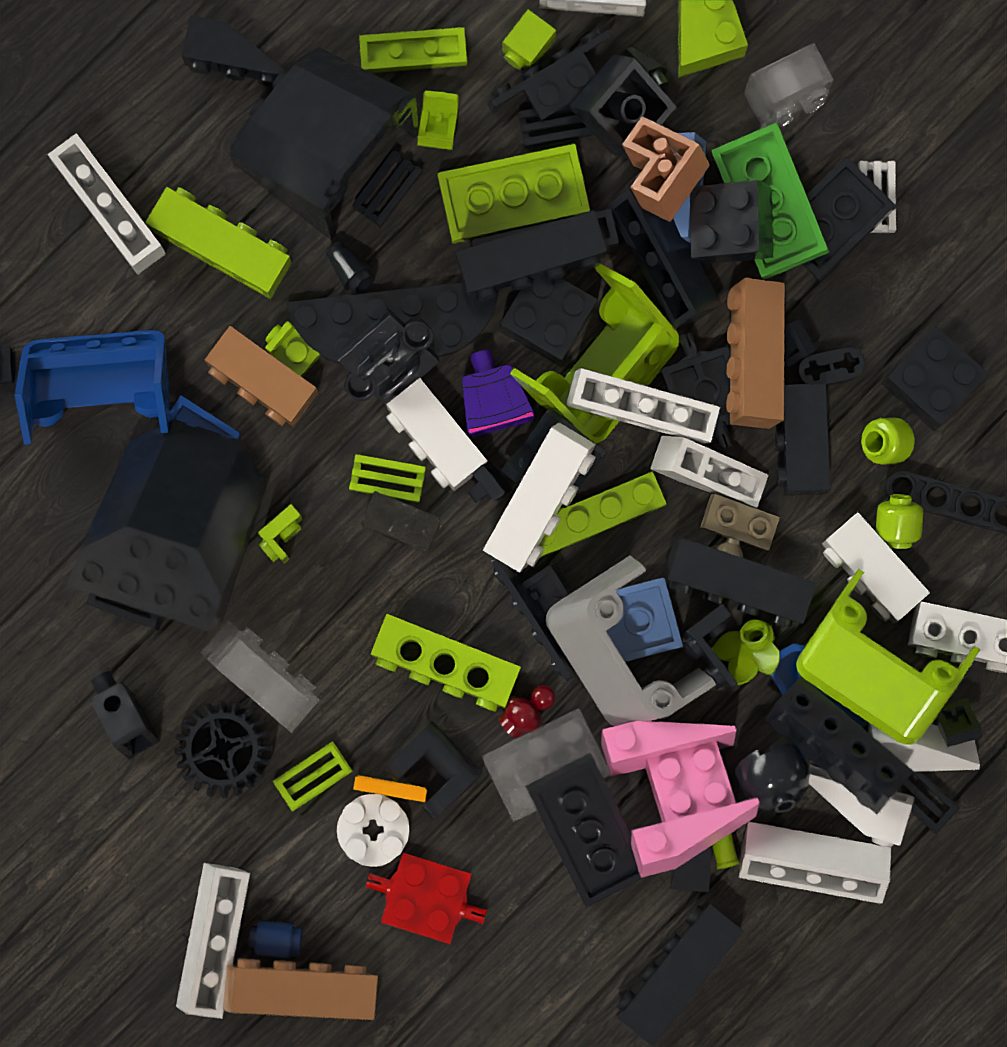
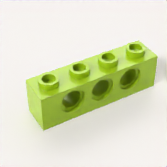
M389 614L385 616L371 651V655L378 658L375 665L392 672H396L397 667H401L411 671L410 679L428 686L430 681L434 680L444 684L443 692L461 699L464 693L478 698L476 705L496 712L498 706L505 709L521 669L520 666ZM408 642L418 643L422 649L420 657L415 661L403 659L401 649L404 644ZM441 655H448L455 661L454 670L447 675L439 674L434 668L435 660ZM475 668H481L488 674L489 680L482 688H474L468 683V674Z

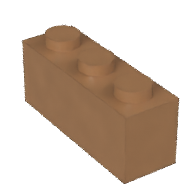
M231 326L228 327L205 358V362L211 368L208 373L223 385L229 380L240 388L237 394L253 406L258 401L268 409L265 415L280 426L287 422L294 427L318 395L315 386Z

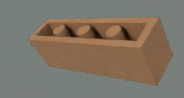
M744 278L733 286L728 294L727 305L731 310V323L727 331V341L731 344V357L727 363L730 392L727 396L726 408L730 413L731 425L770 429L784 420L785 283Z
M238 959V965L226 966L223 1010L231 1013L374 1020L378 976L366 973L367 967L358 965H345L343 972L331 971V964L310 963L309 969H296V962L274 961V967H260V960Z

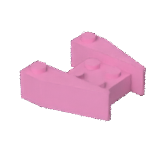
M634 721L602 729L601 745L610 776L613 777L646 768L662 823L632 830L631 846L641 878L678 868L756 817L759 807L758 798L740 803L735 802L719 749L734 745L735 726Z

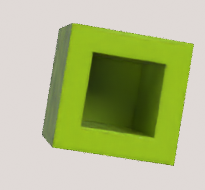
M527 10L502 42V52L505 53V60L519 70L522 67L527 71L535 67L555 41L556 30L533 12Z

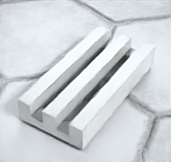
M860 161L858 168L866 176L867 171H873V183L880 190L881 171H886L887 197L896 205L895 161H888L887 163H881V161H874L873 163ZM896 209L887 216V225H882L881 222L871 233H895Z

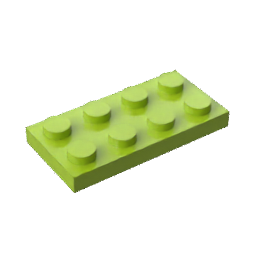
M575 144L437 173L452 244L567 219L590 212Z

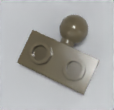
M711 494L700 528L727 538L726 543L721 544L717 550L743 558V552L740 548L741 543L762 551H769L780 517L720 495Z

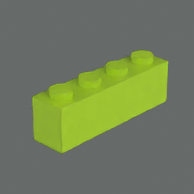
M166 187L145 222L148 229L271 299L292 264L290 256L286 255L288 249L274 240L270 239L268 243H265L256 238L257 232L244 223L239 222L235 226L226 221L227 215L212 205H208L207 209L195 203L197 198L188 191L178 187L175 192Z

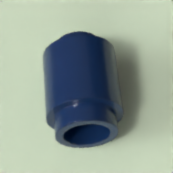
M259 919L258 926H251L249 948H255V956L290 960V956L299 957L303 928L294 927V923Z

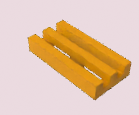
M359 775L355 777L353 788L354 790L426 802L428 791L425 787Z

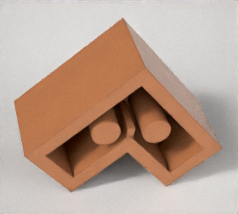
M642 116L622 144L633 166L642 170L630 188L643 209L671 222L710 164L699 143Z

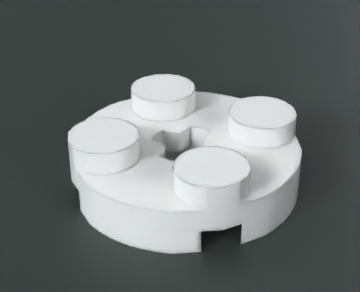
M367 794L357 797L344 808L337 824V836L340 846L350 859L365 866H381L391 862L401 854L408 842L410 833L409 821L397 802L380 794ZM375 819L377 825L384 828V832L378 834L376 841H371L368 834H363V827L369 826V820Z

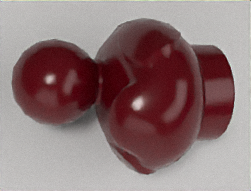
M540 685L533 689L530 700L517 695L509 697L505 706V712L498 717L501 726L515 739H518L524 733L533 734L539 731L542 725L539 710L549 709L554 704L555 693L549 686Z

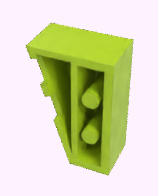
M678 0V77L745 56L748 43L733 0Z

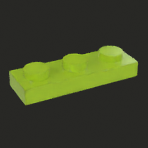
M464 27L359 35L362 69L370 73L467 65Z

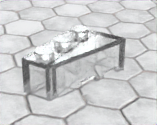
M228 621L200 653L223 675L292 733L320 701L312 693L316 686L301 673L296 678L285 670L290 664L276 651L273 650L268 655L262 650L259 645L263 640L248 627L242 632L233 623Z

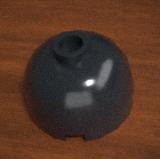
M792 744L770 745L772 752L761 756L758 750L752 752L735 769L740 791L747 801L758 798V809L769 812L776 811L778 813L787 812L800 801L808 790L810 772L807 761L800 749Z

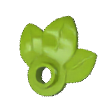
M750 620L742 626L740 631L725 633L712 648L719 660L729 661V673L738 685L751 681L758 671L766 675H772L780 662L779 650L773 644L775 639L773 629L768 623L761 620ZM762 636L760 640L752 642L755 637Z

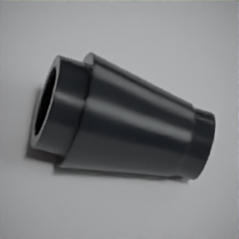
M338 242L328 249L326 256L330 259L346 291L350 290L353 295H356L372 285L375 280V276L372 273L373 268L343 242Z

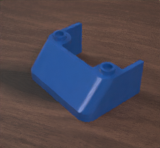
M155 330L39 339L27 343L22 349L15 390V400L24 445L31 444L34 425L42 427L52 426L62 418L64 409L70 407L134 402L136 412L149 418L159 417L161 433H168L170 393L166 344L163 333Z

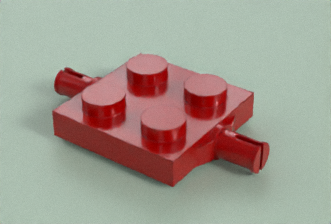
M402 853L398 869L391 877V880L370 873L368 880L381 883V885L367 881L365 887L386 893V907L381 923L449 945L455 927L462 918L483 925L485 918L474 915L471 912L486 916L487 909L466 904V891L472 874L406 853Z

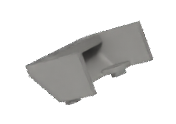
M631 556L623 559L554 604L546 615V625L601 714L612 726L634 721H652L667 717L716 685L714 680L700 668H697L673 685L667 681L659 680L650 683L642 689L606 632V630L617 624L623 615V603L616 590L646 571L644 566Z

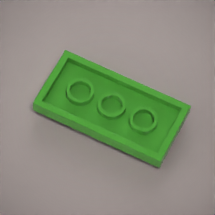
M777 122L711 150L724 183L758 180L771 187L773 258L755 260L763 280L829 253Z

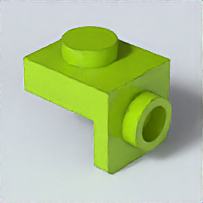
M424 91L418 146L453 149L458 116L459 96L457 94Z

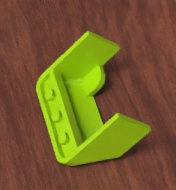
M602 264L596 266L595 269L611 287L602 299L599 308L600 317L607 326L565 378L555 371H548L535 381L515 368L510 372L514 379L536 402L546 410L549 408L555 410L595 444L602 442L619 421L566 406L575 371L582 368L648 387L673 356L679 344L677 331L673 329L672 325L635 282Z
M858 568L799 655L796 667L799 674L805 680L897 742L904 745H912L917 743L925 734L959 685L980 649L974 646L957 668L945 661L934 660L928 663L922 673H920L860 632L866 623L867 615L864 608L849 597L864 574Z

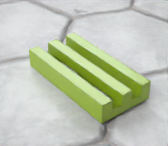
M355 454L349 490L419 503L426 467ZM363 464L417 474V478L411 479L361 470V466ZM359 477L415 487L414 493L359 484Z
M332 741L272 782L293 812L353 771ZM330 752L335 757L290 788L286 789L283 785ZM339 764L341 766V771L296 801L291 797V795Z

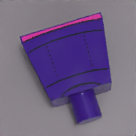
M483 350L470 355L475 374L462 377L469 439L534 421L533 410L521 385L510 374L513 370L511 365L496 368L491 350Z

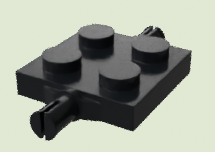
M693 332L687 333V335L684 334L679 337L686 357L677 364L660 370L667 392L720 407L714 435L719 450H724L726 446L727 448L732 447L734 444L727 429V425L730 424V413L726 408L727 396L730 392V378L727 376V363L731 357L729 347L725 346L714 351L699 352Z

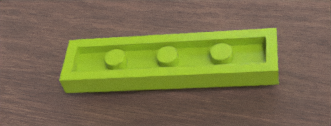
M650 472L562 509L557 514L561 520L554 533L550 537L545 534L539 545L544 548L540 558L666 506V501L654 473Z

